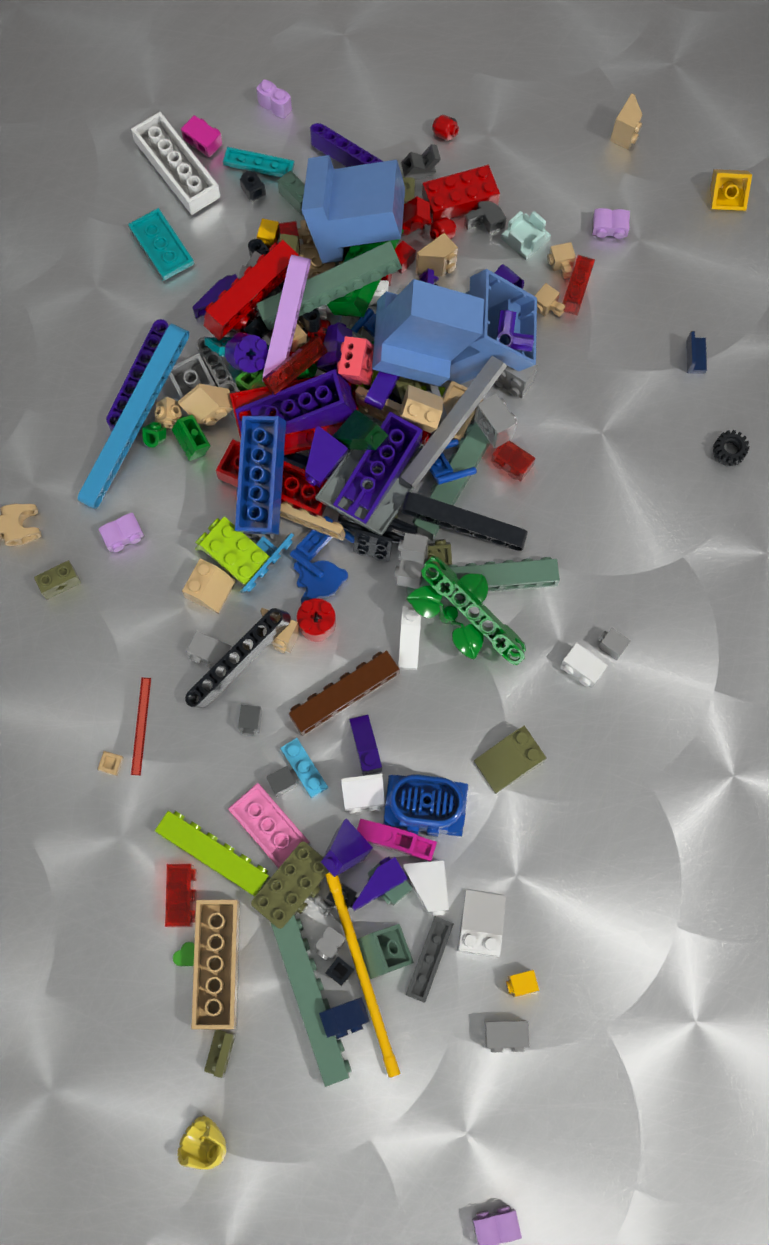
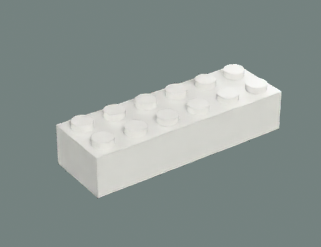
M161 112L131 129L134 142L191 215L220 198L218 184Z

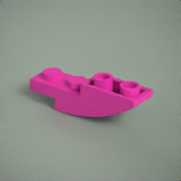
M360 819L357 827L359 833L370 844L395 850L429 862L432 860L437 844L436 841L402 829Z

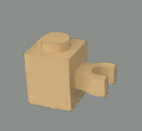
M572 243L551 246L550 252L547 254L548 264L552 266L553 271L562 270L563 279L570 278V273H572L571 267H574L576 259Z
M547 283L535 295L537 297V313L546 316L551 310L560 318L564 313L565 305L558 302L560 292Z

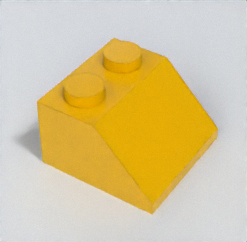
M713 169L711 209L746 211L752 174L749 171Z

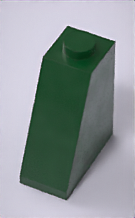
M357 409L333 435L335 439L352 450H376L388 436L375 422Z

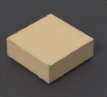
M104 751L97 770L117 776L124 757Z

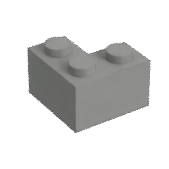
M405 533L404 540L400 539L398 551L400 553L398 561L401 562L395 568L394 577H397V585L418 589L423 578L421 569L428 558V537Z

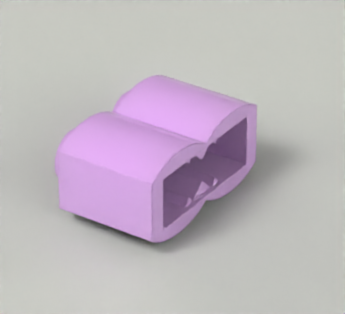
M263 80L256 87L258 102L262 107L272 110L280 118H286L292 111L291 96L288 92L277 88L274 83L268 80Z
M606 208L595 209L592 235L600 238L612 236L617 239L627 237L629 233L630 211Z
M133 513L126 514L116 521L109 522L99 528L110 552H119L124 549L125 545L129 543L136 544L144 537Z
M502 1206L497 1208L498 1212L489 1214V1211L476 1213L477 1217L472 1218L478 1245H498L521 1239L516 1210L514 1208L510 1209V1206Z

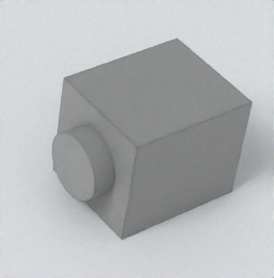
M611 628L609 632L604 631L598 639L601 641L598 648L615 660H618L631 640Z

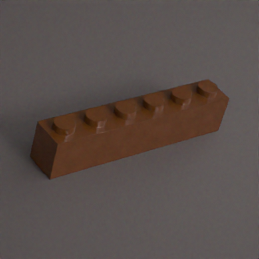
M388 651L376 653L372 657L373 660L368 663L362 662L356 667L357 670L351 674L349 672L343 674L339 678L340 681L335 684L333 682L329 683L323 688L324 691L318 695L314 693L307 698V702L302 705L299 703L293 706L288 714L301 736L399 675L400 669Z

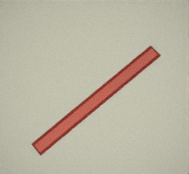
M141 678L131 775L141 776L151 678Z

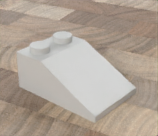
M382 774L341 779L345 812L349 811V814H358L364 809H369V812L380 811L381 807H385Z
M466 889L457 951L500 957L506 896Z

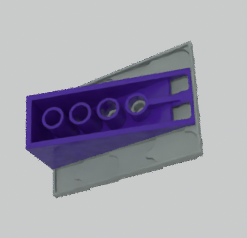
M389 412L384 422L376 418L372 419L373 422L388 434L376 450L350 449L315 497L316 500L324 505L331 507L380 536L385 533L394 517L402 508L406 493L414 490V487L402 479L401 476L419 454L420 449L425 446L422 444L423 430L392 412Z

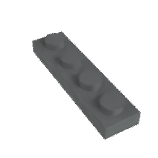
M436 916L434 917L406 996L424 1003L426 1002L454 923Z

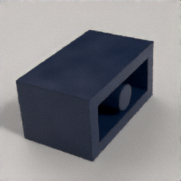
M362 997L319 1013L327 1038L335 1035L336 1039L349 1035L347 1030H351V1033L363 1029V1024L370 1022Z

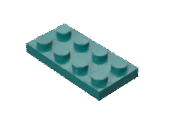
M159 208L128 224L129 229L164 281L194 265V260Z

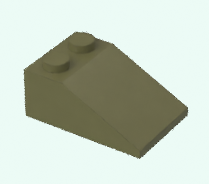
M524 725L476 758L474 763L496 794L544 763L547 757Z

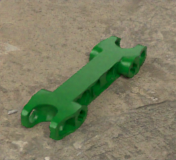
M431 556L421 569L424 579L441 596H445L492 643L494 649L509 663L518 665L525 659L524 652L526 651V646L520 637L508 625L503 624L457 578L455 572L440 558ZM430 567L436 569L437 572H433ZM462 593L466 599L458 600L456 594ZM477 607L480 612L473 614L469 608ZM487 620L491 621L493 623V626L486 627L484 626L483 622ZM509 654L513 657H517L518 659L514 660L510 658Z

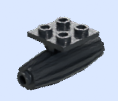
M339 513L338 522H341L340 524L344 528L355 533L353 552L362 556L375 557L381 561H390L392 544H399L400 539L404 540L405 533L417 534L418 530L417 527L394 517L385 533L380 536L345 515Z

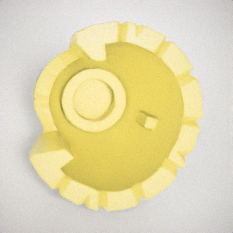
M207 1116L198 1117L191 1123V1126L185 1131L186 1134H183L179 1144L181 1147L178 1148L177 1156H179L178 1162L184 1167L193 1169H213L224 1160L226 1142L215 1122Z

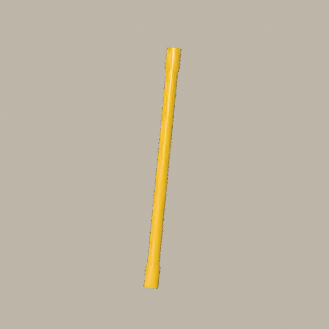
M331 873L325 874L326 880L334 898L383 1054L388 1077L397 1076L400 1074V1070L388 1039L342 893L338 875L334 877Z

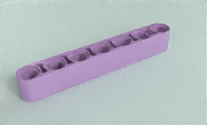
M291 255L263 372V382L279 386L283 383L311 260L309 258Z

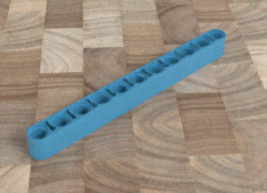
M175 324L168 326L81 488L78 501L93 509H97L101 504L189 338V331Z

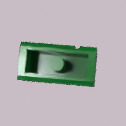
M189 415L176 421L172 431L186 453L188 460L191 461L203 457L211 445L195 417Z

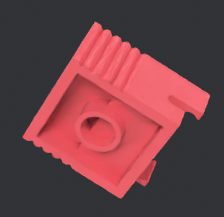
M345 336L344 342L341 344V360L337 364L338 374L351 384L362 385L363 383L364 385H371L374 371L372 369L374 345L364 338Z

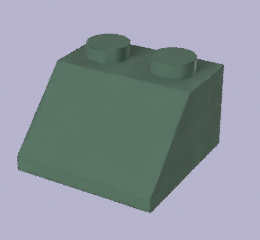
M400 924L372 932L357 939L370 979L414 963Z

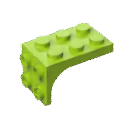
M225 516L221 520L218 518L214 520L207 528L210 532L208 534L204 532L195 542L197 544L195 547L197 551L201 550L211 556L244 586L270 558L243 532L235 531V525Z

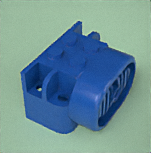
M417 774L407 776L389 775L383 824L415 834L424 832L429 837H438L439 834L462 837L469 785L453 782L443 777Z

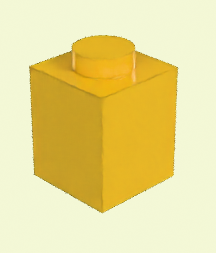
M262 218L257 239L262 240L270 249L278 241L280 234L279 222Z
M534 970L508 976L509 981H506L509 994L512 993L513 997L539 991Z

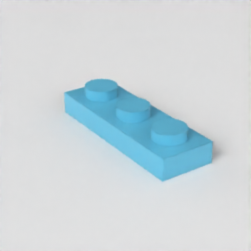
M298 738L280 748L311 799L328 789L327 784Z

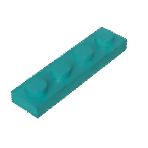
M227 147L223 159L224 166L255 171L276 177H282L290 170L293 172L295 165L293 160Z

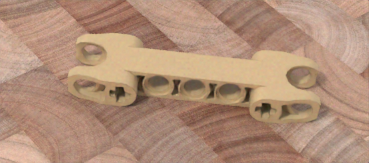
M10 504L0 508V540L4 539L5 545H22L42 537L39 528L23 527V522L26 518L38 514V508L35 504Z

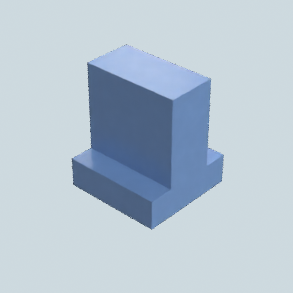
M329 155L308 158L302 213L322 264L343 261L344 247L401 239L405 184L397 159L334 169Z
M488 269L471 276L470 291L465 294L484 299L483 331L478 339L451 361L450 379L448 381L462 384L476 378L491 356L496 357L517 371H522L536 365L537 297ZM500 310L516 312L514 333L534 335L532 352L518 351L506 346L509 343V338L505 335L500 337L499 342V338L496 336Z
M413 279L399 294L386 291L377 300L372 369L441 386L450 379L451 361L482 335L484 299Z

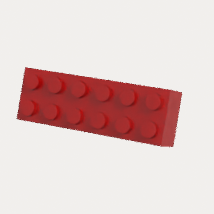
M281 240L278 244L274 243L270 247L269 253L261 255L254 267H248L241 279H235L228 291L224 290L215 303L211 302L206 307L204 327L219 341L257 306V303L264 300L285 280L291 255L299 256V254L284 240Z
M232 439L216 469L219 480L238 487L241 442ZM284 461L281 504L285 502L294 509L306 510L312 516H322L327 505L316 500L315 497L328 480L326 479L320 488L317 485L312 486L306 481L304 469Z

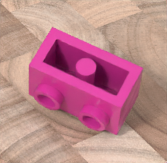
M195 115L181 128L183 140L208 158L222 145L220 131L212 128L204 119H199Z

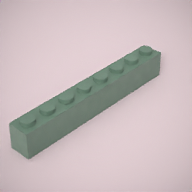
M391 241L308 279L299 316L402 269ZM282 292L256 304L268 330L274 328Z
M476 422L469 425L466 431V438L460 440L457 446L459 448L457 453H453L448 461L453 472L471 467L476 468L491 444ZM471 476L440 485L434 483L430 491L432 493L430 498L454 506ZM415 517L412 521L414 526L418 528L417 533L428 537L432 541L441 528L439 525Z
M544 557L540 560L528 558L523 559L521 562L506 560L503 563L497 564L495 562H486L484 565L469 563L460 567L458 565H448L455 572L459 580L467 574H482L485 576L488 583V592L558 586L560 581L557 559H552L551 557ZM430 567L433 572H437L436 569ZM423 577L420 587L431 586ZM406 587L407 596L416 589Z
M293 915L282 929H278L271 923L324 1085L327 1087L348 1079V1073L352 1072L348 1059H343L341 1053L345 1051L341 1039L337 1040L335 1035L327 1038L319 1013L331 1008L328 999H323L321 991L324 990L321 979H316L314 971L317 970L314 958H309L307 951L311 949L307 938H302L300 931L304 930L301 919H296L295 915Z

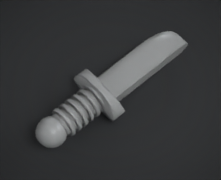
M316 895L314 902L326 910L324 915L326 917L328 914L341 924L338 911L334 908L335 904L332 903L330 905L321 896Z

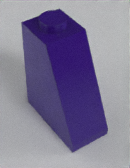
M340 322L328 326L316 367L327 372L334 369L337 371V364L341 360L342 355L341 344L344 342L345 336H353V330Z
M319 426L315 429L305 477L309 484L312 486L317 485L320 488L345 457L348 448Z
M345 819L335 832L321 863L336 877L362 862L373 847L350 821Z

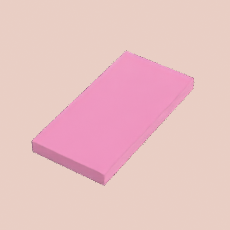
M259 783L254 785L228 808L231 814L278 868L300 842L310 843Z

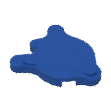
M298 561L295 562L294 570L299 574L297 587L306 589L301 598V604L310 599L327 598L336 594L342 583L348 579L347 571L329 561H317L313 564L324 571V576L319 578Z

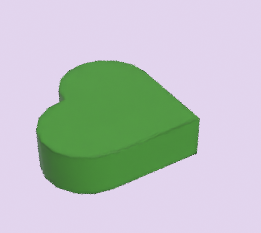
M193 942L184 943L181 950L174 953L173 962L177 966H194Z

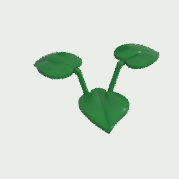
M467 574L460 578V581L481 602L486 599L488 583L485 576L482 574ZM432 586L420 587L407 596L406 600L422 617L432 618L439 613L441 622L445 624L451 622V625L460 626L461 628H456L452 632V641L455 647L470 659L477 657L483 645L484 636L473 624L464 626L463 623L455 621L458 617V610L455 606L444 608L443 603L440 602L442 596ZM459 593L462 597H464L462 600L466 599L464 594Z

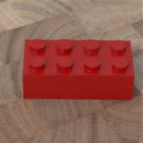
M489 165L422 183V197L430 203L432 223L443 217L452 219L466 215L472 210H477L478 202L481 201L499 204L500 192Z

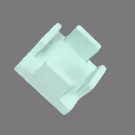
M520 211L509 221L508 229L501 234V239L527 260L550 239L551 235L545 230L546 221L535 211L531 213V216L526 213L523 215V212Z

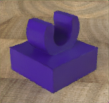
M429 268L419 276L420 281L434 284L439 280L437 276H434V270Z

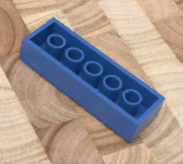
M242 416L235 531L279 535L286 420L279 416Z

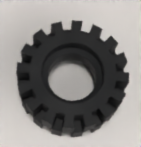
M730 430L721 433L713 446L715 459L719 457L718 462L724 461L723 465L725 466L728 463L729 466H733L734 463L735 466L744 460L749 451V441H745L747 437L745 435L741 437V432L736 434V430H733L731 433ZM725 444H734L738 448L737 453L727 452L724 448Z

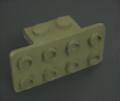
M300 842L253 898L251 905L278 929H282L293 915L303 913L308 906L306 902L310 897L314 898L321 891L319 887L321 881L324 879L325 874L329 873L327 868L321 863L323 856L306 842Z

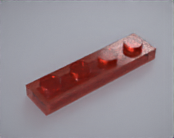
M314 336L262 378L272 395H276L328 352L320 336Z

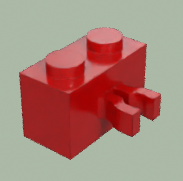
M418 196L404 204L402 235L405 236L417 229L424 230L425 224L428 226L432 224L430 203Z

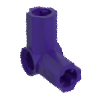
M500 310L496 336L499 338V342L500 337L505 335L509 338V343L506 346L518 351L532 352L534 335L514 333L516 312Z

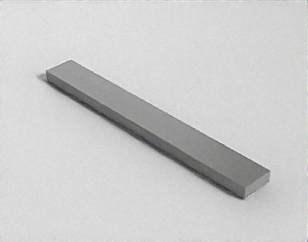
M491 356L403 473L402 479L416 488L505 370L507 365L504 362Z

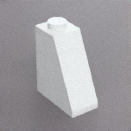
M444 860L403 864V870L427 913H432L433 916L445 915L444 912L449 910Z

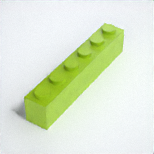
M167 811L155 829L156 833L254 897L268 882L270 876L267 875V869L259 864L257 867L250 864L251 859L243 854L239 857L233 853L235 849L230 845L224 843L222 846L216 842L218 838L208 832L205 835L200 831L201 827L191 821L188 824L184 821L185 816L179 812L174 811V813Z

